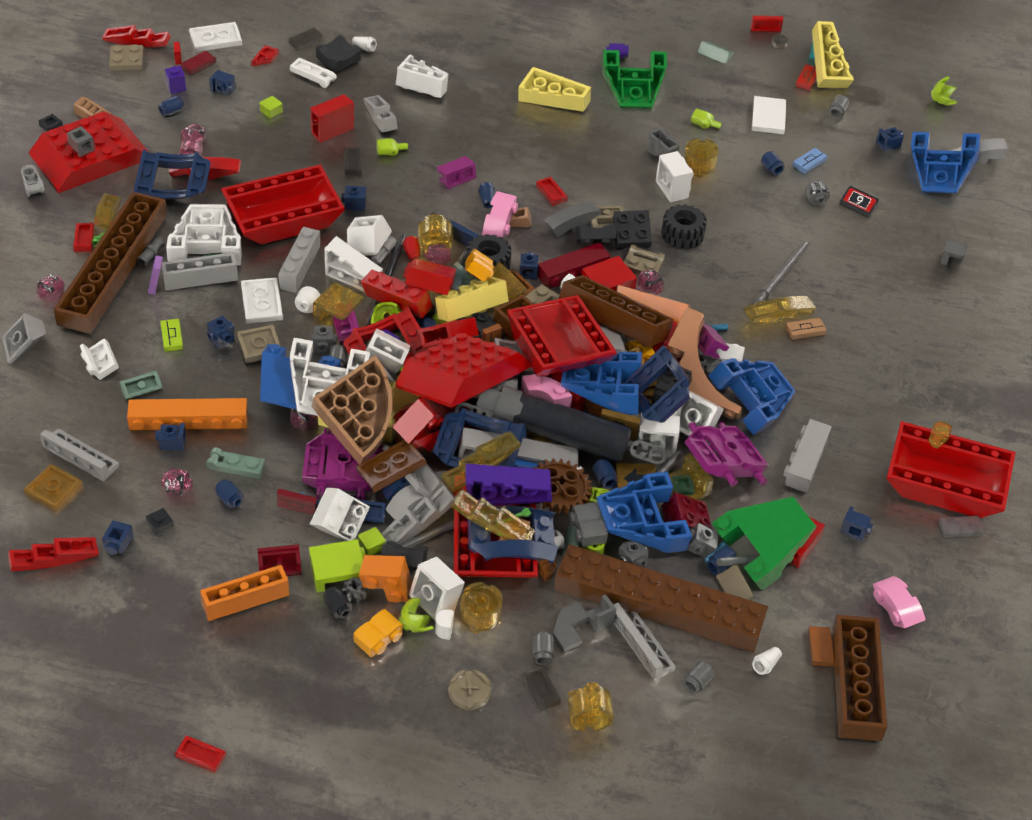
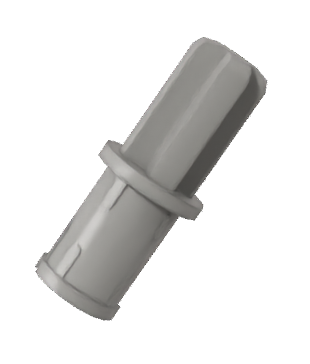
M389 236L380 248L379 253L373 255L371 260L375 264H381L385 257L390 255V251L397 243L396 239Z

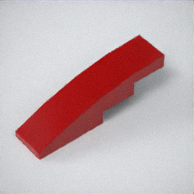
M135 25L107 28L102 37L103 41L119 45H143V47L167 46L171 38L169 31L154 33L152 28L137 30Z
M203 157L211 162L208 180L237 174L240 171V159ZM191 168L169 169L168 173L171 177L184 174L190 177Z
M96 537L54 538L53 544H31L30 550H9L8 561L10 572L37 570L98 556L99 551Z

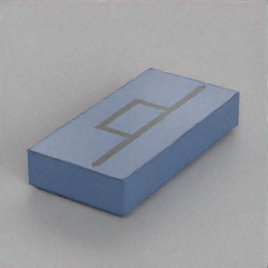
M814 148L794 160L792 166L806 174L825 162L827 155Z

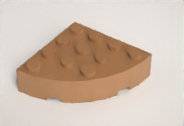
M376 355L313 397L311 406L358 464L372 457L381 445L387 432L392 412V390L387 373Z

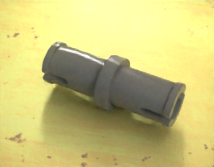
M158 237L150 245H147L144 248V252L136 259L138 265L145 267L151 259H154L161 248L165 246L164 240Z

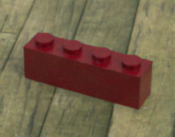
M597 243L538 263L537 277L549 289L558 287L569 273L574 277L581 276L583 268L610 259V254L601 243Z

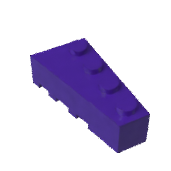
M466 464V487L471 507L552 502L550 470Z

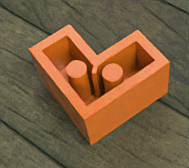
M364 555L359 573L363 588L384 589L387 601L407 602L413 581L405 556Z

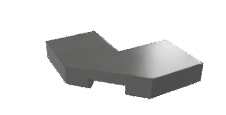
M579 601L560 609L553 631L554 640L563 653L582 644V639L573 627L589 621V615Z

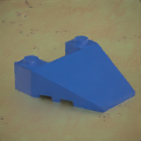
M913 132L911 152L922 192L957 194L979 159L980 134L963 133L961 151L929 150V132Z
M268 344L262 352L260 401L297 409L290 358L286 357V348L280 347L278 344ZM322 356L318 363L340 367L341 360L335 359L333 356Z
M619 352L611 361L562 372L561 386L609 410L627 415L638 414L639 384H622V382L626 381L642 366V352Z
M736 358L722 361L708 375L714 386L719 390L730 386L750 413L743 419V422L753 435L764 431L772 424L795 393V389L773 362L756 361L752 363L746 359L741 362L737 361Z
M668 472L644 475L642 479L636 482L633 480L625 487L615 488L597 496L596 500L609 533L666 553L687 551L692 538L686 520L663 523L656 503L669 501L673 485Z

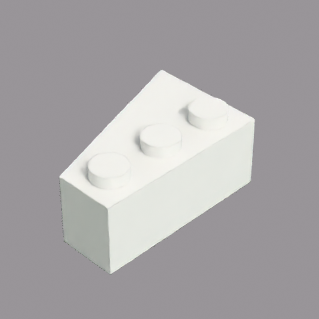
M409 55L397 68L396 85L404 89H412L418 93H426L433 97L441 98L447 91L448 73L434 66L430 68L425 65L424 61L420 60L418 62L413 59L414 56Z
M337 236L325 248V275L364 291L361 280L371 269L383 272L381 267Z

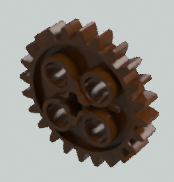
M552 458L551 463L545 459L543 464L538 462L537 467L534 466L533 469L550 470L552 502H538L535 504L542 503V509L549 507V512L556 510L559 515L561 511H564L568 515L569 510L572 512L573 506L588 503L592 495V481L588 480V474L583 475L584 469H577L578 464L571 466L569 460L567 463H563L562 458H560L559 462Z

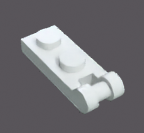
M298 58L290 65L291 72L315 81L323 88H327L330 82L336 79L334 72L301 58Z

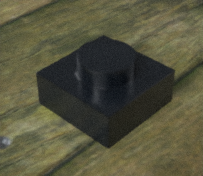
M54 114L38 120L39 126L46 132L63 126L62 121Z
M164 508L145 516L146 522L155 534L174 526L172 518Z

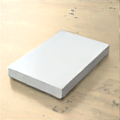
M236 22L189 29L195 52L242 45V39Z
M754 96L752 131L784 134L786 100Z
M277 277L241 281L246 324L283 320Z

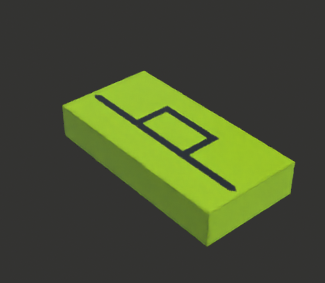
M179 319L160 321L164 352L183 350Z

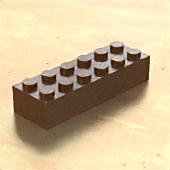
M583 275L563 282L558 299L579 295L598 324H604L612 331L625 334L626 338L635 339L645 347L654 346L668 339L674 321L673 318Z
M836 615L832 628L835 661L838 738L882 741L887 730V715L879 618Z

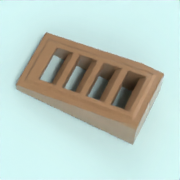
M83 96L73 105L75 115L83 118L103 111L110 113Z
M529 207L517 209L516 213L511 217L510 227H531Z

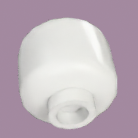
M303 287L295 298V306L303 313H313L321 301L320 293L313 287Z

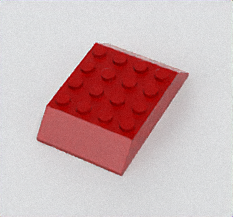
M103 111L42 133L30 149L29 155L59 194L139 164L143 149H147L121 118ZM82 126L93 137L95 150L79 157L78 153L68 144L67 132Z
M321 164L221 188L243 236L259 244L297 236L303 227L315 230L328 228L345 210Z
M579 295L507 310L514 339L526 359L532 363V369L537 377L565 372L575 368H583L588 365L601 364L611 361L616 355L615 348Z
M460 333L450 340H444L441 344L432 346L428 350L417 353L414 357L407 359L395 383V388L452 408L531 368L532 363L519 352L508 347H501L493 342H486L480 338H473L465 333Z
M901 421L886 479L901 497L969 516L983 518L1005 511L1016 452Z
M455 476L454 496L458 501L454 504L453 572L457 576L538 578L537 560L500 557L485 561L483 555L478 552L475 554L469 550L467 518L469 513L485 508L522 506L536 509V504L524 503L471 507L466 487V477ZM510 516L490 517V523ZM519 517L530 522V527L523 540H532L531 518ZM508 522L498 525L496 529L490 527L491 542L499 541Z

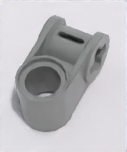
M33 165L23 166L21 168V176L27 197L37 193L45 194L44 185L36 167Z

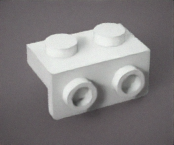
M105 338L90 348L84 344L80 345L82 350L81 357L87 363L86 369L90 375H95L101 380L119 368L109 342Z

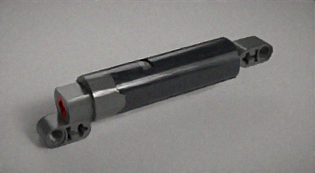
M505 385L502 392L489 388L480 393L476 406L460 403L455 409V413H457L462 407H467L470 412L477 410L476 414L479 415L485 413L486 417L510 421L514 424L522 423L525 424L526 432L546 436V439L618 463L622 461L625 452H629L635 459L653 465L663 463L667 456L664 448L641 440L630 441L631 427L559 403L554 404L547 399ZM640 444L641 449L645 451L650 447L651 450L648 453V458L644 457L646 453L640 452L638 455L635 454L636 450L633 447H637ZM658 450L662 453L660 461H655L652 458L653 451Z

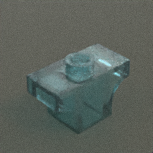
M458 262L452 266V268L457 269L452 286L456 291H458L459 286L470 285V281L476 279Z

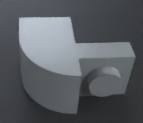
M412 485L401 489L392 498L385 510L396 520L406 509L412 510L425 496L417 492Z

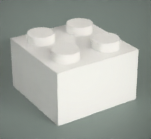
M678 151L659 155L656 182L670 202L689 198L691 179L693 177L692 169L689 168L685 159Z
M689 391L690 399L672 415L680 416L679 431L690 436L692 431L688 428L689 423L695 422L697 426L715 427L724 409Z
M641 412L637 440L664 448L667 454L666 458L669 459L677 449L680 416H671L664 423L644 419ZM638 444L636 448V454L638 455L640 452L646 453L645 456H648V453L651 450V448L648 447V450L645 451L642 450L641 445ZM655 450L652 453V457L662 458V453Z
M434 557L418 565L409 596L411 598L420 597L419 606L436 621V615L439 611L445 609L455 611L465 582L438 557Z

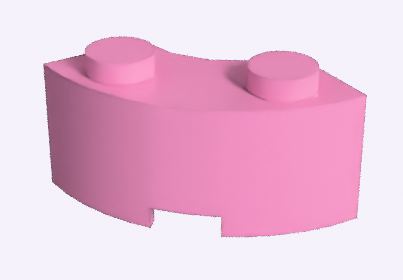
M496 192L490 203L493 206L490 215L487 214L482 235L494 234L497 237L501 236L504 238L509 234L511 217L518 208V203H516L517 196Z
M536 374L522 376L520 391L547 399L554 404L559 403L568 407L571 406V393L568 389L562 387L558 381L545 376L537 377Z
M892 576L873 584L874 597L877 603L886 609L894 626L907 628L926 620L916 596L912 597L906 590L908 585L901 579Z

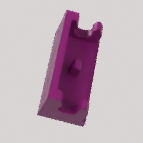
M466 156L437 167L438 173L442 175L439 180L447 189L476 178L475 163Z
M352 303L334 308L335 312H342L332 316L340 345H343V342L350 336L354 327L359 328Z
M703 324L698 348L706 356L710 355L714 358H720L715 353L716 350L727 351L730 347L715 329Z

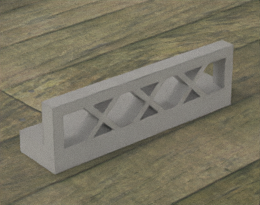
M45 429L40 433L42 446L45 449L102 481H105L119 467V462L60 429L53 433Z
M385 445L382 449L385 451L389 449L390 446ZM427 464L405 476L413 488L427 498L433 496L444 485Z
M619 603L614 604L616 608L615 626L652 678L655 680L676 670V666L638 613L631 611V615L634 618L632 622L626 614L628 610L623 609ZM638 629L643 630V632L645 633L644 638L640 634ZM649 645H652V646L655 647V649H656V652H655V653L653 652V650L650 648ZM660 660L664 661L668 665V667L663 669V664L660 662Z

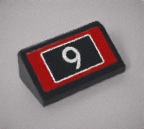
M853 186L847 188L840 200V204L867 217L874 213L879 203L878 198Z

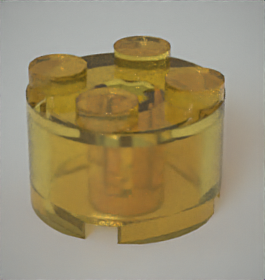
M694 138L687 142L684 159L696 177H703L716 169L719 148L712 140L705 139V141H702L700 138Z
M429 215L424 217L425 220L422 222L419 221L417 225L418 244L422 249V253L427 254V248L429 254L434 251L437 252L439 250L438 245L443 244L441 248L442 253H449L454 242L451 220H446L445 216Z
M483 582L473 583L464 589L460 599V619L471 632L489 631L500 624L503 597L499 589L493 585H484Z
M590 682L583 688L568 692L569 716L571 726L574 729L585 731V728L592 727L593 731H599L613 723L612 696L608 689L599 687L595 682Z

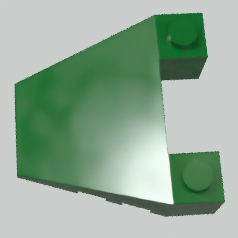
M603 50L602 75L619 106L622 108H652L666 73L667 52L651 51L649 68H621L619 50Z
M794 497L730 510L711 523L728 546H731L744 535L747 536L760 556L744 568L762 591L780 578L788 562L791 563L799 547L802 548L817 527Z

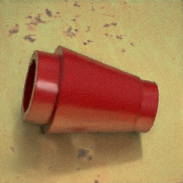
M415 236L406 237L403 248L410 262L414 258L420 259V241Z

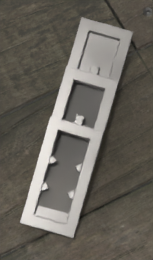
M445 485L430 498L424 497L412 510L406 509L381 534L385 539V545L388 540L401 544L412 539L458 501L457 498Z

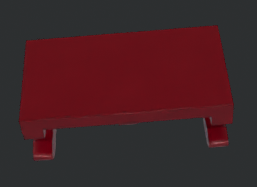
M299 544L257 548L259 571L282 565L286 576L302 575Z

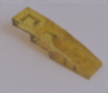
M791 296L758 302L744 307L743 310L752 322L779 323L783 317L797 318L799 313H814L816 307L808 296Z
M508 431L477 446L476 453L459 460V466L441 474L442 480L453 493L466 486V464L497 466L521 447V444L512 432Z
M463 489L457 493L451 504L453 509L469 520L507 540H531L535 532L505 507H501L498 510L483 497L477 501Z

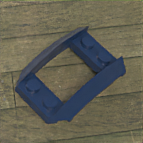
M143 149L133 192L162 199H182L205 193L211 162L207 158L204 159L200 156L199 152L185 155L160 152L155 154ZM158 167L168 169L191 168L187 189L177 191L153 189Z
M664 345L622 383L639 384V409L642 412L643 418L659 423H664L690 399L689 379L680 364ZM670 368L678 382L652 405L643 391L664 371Z
M464 408L457 413L451 412L445 415L433 452L444 464L466 471V464H477L454 457L464 424L482 430L501 434L492 466L514 467L523 438L527 439L525 424H514L510 421L486 417L467 411Z
M522 506L491 507L469 513L467 516L468 549L475 554L478 552L483 555L485 561L500 557H518L533 560L541 558L549 560V563L553 564L558 549L554 542L553 517L556 513ZM525 508H529L531 514L525 518H531L532 540L513 539L491 542L490 517L511 516L522 512Z

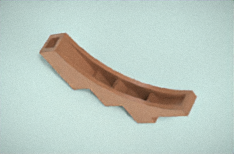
M687 307L668 344V350L674 357H682L679 363L681 367L692 371L689 391L724 409L722 413L726 418L739 420L742 414V407L729 401L719 393L710 383L701 367L698 356V342L704 324V314Z

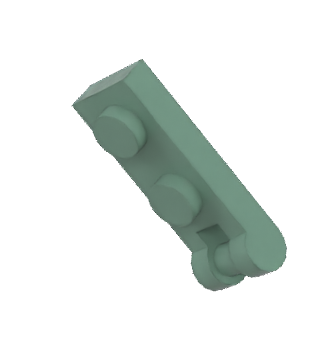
M220 448L212 449L210 453L211 458L206 463V467L210 470L260 479L265 467V459L224 452Z

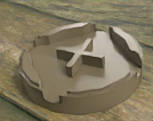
M461 670L454 674L449 681V698L454 705L461 709H479L490 699L491 683L488 677L478 670Z

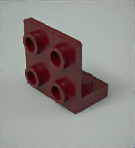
M675 492L668 502H664L661 505L664 522L686 520L689 529H692L698 523L712 529L707 505L702 501Z

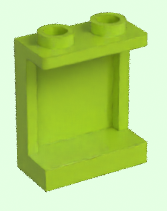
M358 539L309 547V560L317 593L325 591L326 583L350 580L352 577L360 578L359 573L365 551L364 547L359 546Z

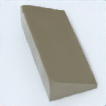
M737 565L728 568L716 576L723 592L753 601V593Z

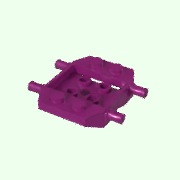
M695 422L689 423L688 428L692 433L685 441V444L705 472L724 477L731 486H735L738 483L735 477H754L761 486L768 482L763 475L769 466L768 463L737 426H726L724 422H720L717 426L718 428L713 426H697Z
M325 428L324 433H321L306 444L302 482L317 489V499L320 500V493L322 498L326 488L357 491L356 499L360 500V495L361 500H365V491L372 490L357 472L355 466L359 464L337 437L332 434L329 428L328 434L327 428ZM382 444L378 447V449L375 451L372 457L384 451L382 449L384 447ZM328 446L326 471H325V474H323V473H324V465H325L326 447ZM341 458H347V459H349V460L343 462V461H340L339 459H341Z

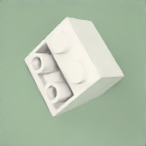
M383 215L358 217L352 221L347 229V244L364 256L376 255L387 241L392 230Z
M376 328L365 351L370 352V358L376 355L386 370L396 375L408 354L410 345Z
M326 488L310 525L344 541L355 540L370 506L340 489Z

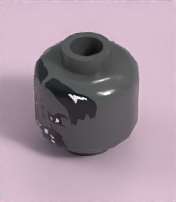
M812 181L806 187V195L811 204L822 205L828 201L830 193L823 181Z

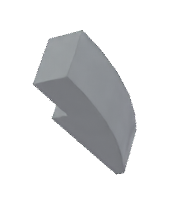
M376 95L363 98L371 118L381 132L398 129L396 116L390 111V105L381 96Z
M1005 138L981 140L980 155L976 164H987L988 159H1005L1008 150ZM960 146V147H958V148H956V149H954V150H952V151H961L962 146Z

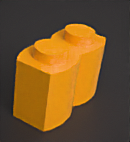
M474 248L465 261V270L485 282L486 279L490 280L494 274L493 260Z
M383 609L353 633L354 642L372 658L375 655L382 654L388 644L397 642L401 638L403 624L386 609Z

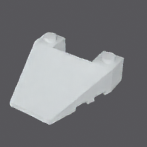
M190 204L181 217V222L176 224L175 231L168 236L166 247L168 261L187 259L188 254H226L234 252L237 265H241V237L236 231V226L232 222L227 206Z
M294 338L290 352V369L297 412L319 416L311 407L313 397L369 360L370 352L351 349L347 369L310 362L313 352V341Z

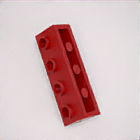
M371 269L361 280L367 297L379 302H393L402 311L408 306L411 313L421 319L433 307L427 290L406 285L405 282L398 278L390 277L383 272Z

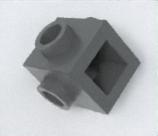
M314 326V333H310V341H313L314 355H328L329 348L337 344V334L333 333V326Z
M700 523L689 529L692 538L687 550L706 558L717 549L718 532Z
M631 540L624 542L620 546L619 560L641 567L646 566L648 550L645 545Z

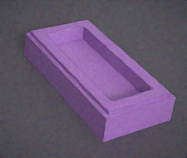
M161 256L155 257L148 294L155 295L163 258Z

